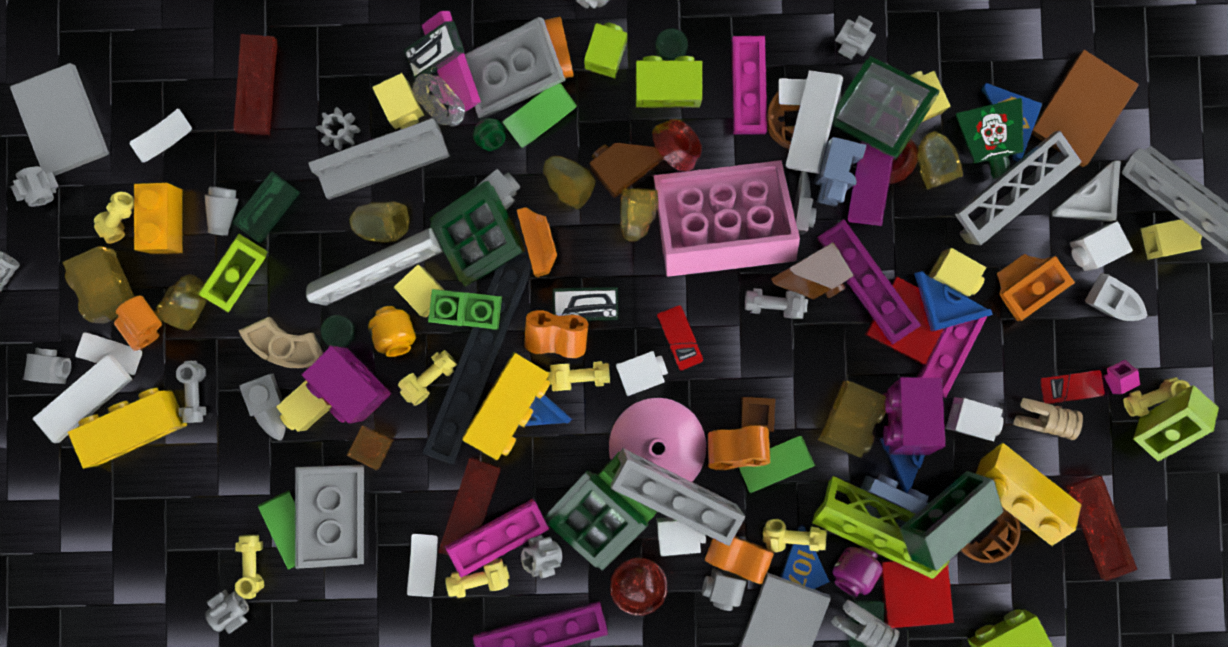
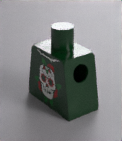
M1022 98L956 113V120L974 164L989 161L992 179L999 178L1011 168L1009 156L1022 153L1024 149Z

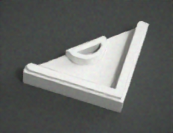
M1113 161L1052 211V216L1115 221L1121 161Z

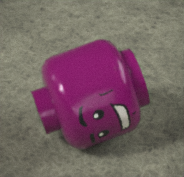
M863 546L859 548L847 547L832 570L836 578L835 584L841 590L854 597H858L859 594L866 595L870 593L883 571L881 564L877 560L878 554Z

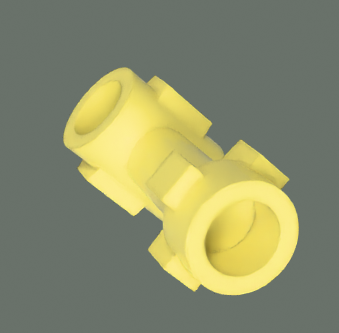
M126 192L112 194L110 198L111 203H108L106 207L108 211L98 214L93 220L95 223L94 228L98 235L104 237L105 241L109 244L115 243L125 236L123 231L125 227L121 220L129 218L132 213L131 209L134 207V198Z
M446 350L434 354L431 357L434 364L418 378L414 373H411L399 382L400 393L407 402H412L414 406L420 404L430 394L426 389L429 384L442 373L449 376L454 372L453 368L457 363Z
M602 361L593 362V368L570 370L569 364L550 365V372H548V381L551 382L552 391L571 390V383L595 381V386H604V383H610L609 364H602Z
M1170 377L1165 379L1160 388L1144 395L1140 391L1129 393L1130 396L1123 400L1125 409L1132 417L1136 415L1142 417L1149 414L1148 407L1169 400L1189 388L1190 385L1188 382L1179 380L1177 377Z
M772 519L766 523V527L763 529V542L766 543L767 549L772 552L783 551L786 543L809 545L810 551L825 550L827 530H820L817 527H811L810 532L786 530V525L782 520Z
M259 534L240 535L239 542L236 543V551L242 552L243 578L235 583V591L244 599L256 597V593L264 588V580L259 574H256V551L263 550V541H259Z
M494 559L483 566L485 571L462 578L458 571L451 573L450 577L445 578L449 596L465 597L466 589L485 584L489 585L490 591L506 588L509 585L508 579L510 578L507 565L503 564L502 559Z

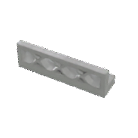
M432 118L309 162L312 173L319 177L325 196L330 200L450 157L440 127Z
M1061 131L1053 132L955 213L965 228L959 234L966 243L982 245L1081 163V160ZM1056 143L1061 152L1056 153L1046 162L1048 149ZM1028 165L1037 166V170L1021 182L1023 169ZM1002 186L1012 187V190L996 203L997 191ZM977 207H986L987 211L972 222L968 214Z
M1149 146L1146 150L1138 149L1129 159L1122 174L1228 255V204L1152 146Z
M622 448L618 455L621 465L610 484L611 489L728 546L731 544L745 519L737 504Z

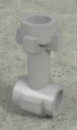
M754 288L753 291H746L745 310H751V313L760 314L761 308L784 310V317L803 319L804 313H807L808 299L793 291H786L785 297L762 295V289Z
M184 361V364L180 365L176 370V378L184 383L185 407L179 408V416H182L183 423L203 422V415H206V407L199 406L198 382L203 380L206 373L204 367L198 364L197 361Z

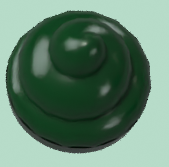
M480 119L474 128V141L484 150H496L505 142V128L497 119Z

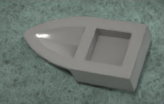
M801 171L793 210L799 235L808 232L809 227L813 228L816 219V208H812L813 199L810 198V181L806 171Z
M1099 274L1085 300L1087 304L1108 316L1125 321H1137L1147 317L1146 307L1142 299L1132 288L1110 275Z
M268 374L240 385L239 387L250 416H254L258 424L271 437L279 441L282 440L286 426L279 417L281 412L276 406L283 401L274 374Z

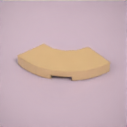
M267 317L239 330L246 344L257 355L283 367L309 368L323 354L314 333L300 336L288 334L277 326L272 317Z

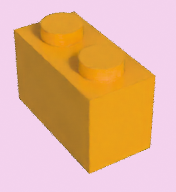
M168 183L134 184V250L149 254L183 253L182 189Z

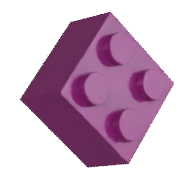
M331 346L302 374L308 381L306 384L307 389L317 398L323 397L331 405L329 411L342 423L345 421L349 424L364 421L392 394L346 347Z
M900 377L887 390V393L883 394V412L888 413V426L884 427V444L889 446L890 455H930L945 446L942 378Z

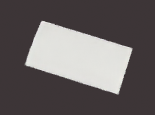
M428 228L309 283L306 296L309 302L327 306L442 253L443 250L432 228Z

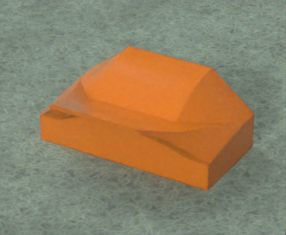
M527 207L518 209L517 213L534 275L536 277L547 275L550 273L557 257L549 223L545 216L536 214Z
M1024 254L997 273L1001 286L999 295L1017 321H1022L1075 283L1056 256L1042 259Z

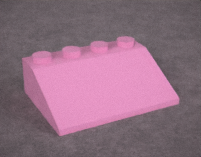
M781 160L654 175L667 277L794 262L797 260L800 238Z

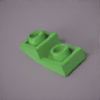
M559 83L534 96L528 103L508 116L503 123L523 148L574 110L577 105L562 84Z
M432 289L428 322L499 329L502 296Z
M799 436L770 448L769 464L757 467L745 466L739 467L749 492L752 493L814 467L815 464L803 437Z
M288 490L259 504L258 508L287 568L290 569L295 566V502Z

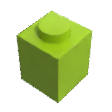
M596 23L584 59L585 69L616 78L627 44V33L623 32L620 26L613 23H605L604 25Z

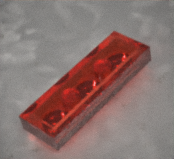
M241 34L233 129L237 133L270 135L277 39L273 36Z
M474 458L469 459L438 553L449 556L445 546L483 526L501 467Z
M1095 475L1066 486L1070 496L1081 504L1078 518L1101 579L1108 581L1138 570L1103 477Z

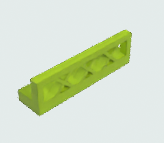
M833 476L830 479L825 500L815 512L813 524L932 579L949 564L948 561L939 570L935 571L910 559L900 527L895 520L900 519L907 522L916 515L915 513ZM836 490L846 494L851 504L847 505L834 499ZM870 505L876 508L882 518L877 519L871 516L865 506Z

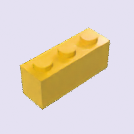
M513 352L462 436V440L498 460L501 453L507 456L516 441V438L512 437L518 425L524 427L533 413V410L529 408L535 397L541 399L551 383L547 380L549 373Z
M158 387L138 394L140 400L131 404L128 401H123L109 407V413L100 418L98 414L78 421L79 427L68 431V434L82 467L99 466L186 427L187 424L183 423L182 416H179V406L172 390L159 391Z
M1004 443L981 459L976 474L994 479L1002 507L1051 546L1076 530L1081 504Z

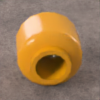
M386 306L377 310L376 316L368 324L376 351L385 353L388 357L407 353L411 349L410 345L416 339L409 314L402 309H395L393 306Z

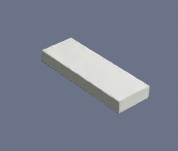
M809 71L785 165L787 168L820 174L843 81L841 75Z
M106 355L37 414L33 420L53 443H59L69 435L68 431L79 426L78 421L91 416L133 379L113 355Z

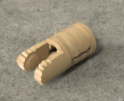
M1023 398L1021 402L1022 408L1038 413L1040 417L1036 419L1017 415L1014 420V425L1075 440L1082 428L1083 415L1079 411L1062 409V407H1054L1051 404Z

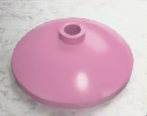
M650 398L631 405L616 420L610 434L609 454L610 459H612L624 448L692 482L699 474L705 460L706 438L699 420L688 408L673 400ZM656 442L663 443L665 446L663 453L655 454L652 451L653 444Z

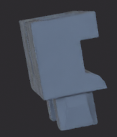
M836 137L827 142L820 174L816 173L814 184L820 186L817 198L818 203L837 206L838 203L844 202L846 191L856 185L855 176L849 173L850 167L863 158L866 145Z

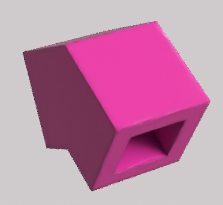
M1126 360L1107 368L1108 374L1104 375L1113 394H1123L1140 385L1138 370Z

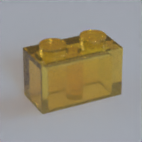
M98 246L63 262L67 271L65 273L66 281L75 290L80 301L78 303L79 311L88 322L104 324L118 318L115 312L116 309L124 302L134 298L114 249Z
M843 381L818 441L862 458L863 453H868L872 447L874 435L871 433L876 422L880 423L886 413L884 405L886 396L851 381Z

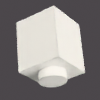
M1118 221L1104 225L1070 242L1073 249V259L1084 271L1098 269L1133 251Z
M653 351L616 365L627 396L664 383L663 375L668 374L662 356L655 357Z
M954 397L946 429L994 441L995 436L1000 434L1003 427V417H1001L1003 409L965 398Z
M671 517L657 518L661 556L701 553L700 543H706L705 534Z

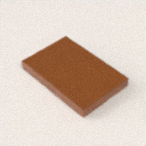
M1083 50L1079 53L1037 118L1031 134L1044 141L1053 132L1061 131L1081 160L1079 165L1084 167L1092 159L1139 84L1086 50ZM1056 143L1051 146L1055 150L1061 152Z

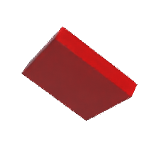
M895 277L891 285L921 326L892 345L873 319L865 335L925 365L943 329L931 331L919 288L899 277Z
M879 560L883 570L881 583L886 624L890 625L891 628L954 623L948 565L932 579L893 560Z

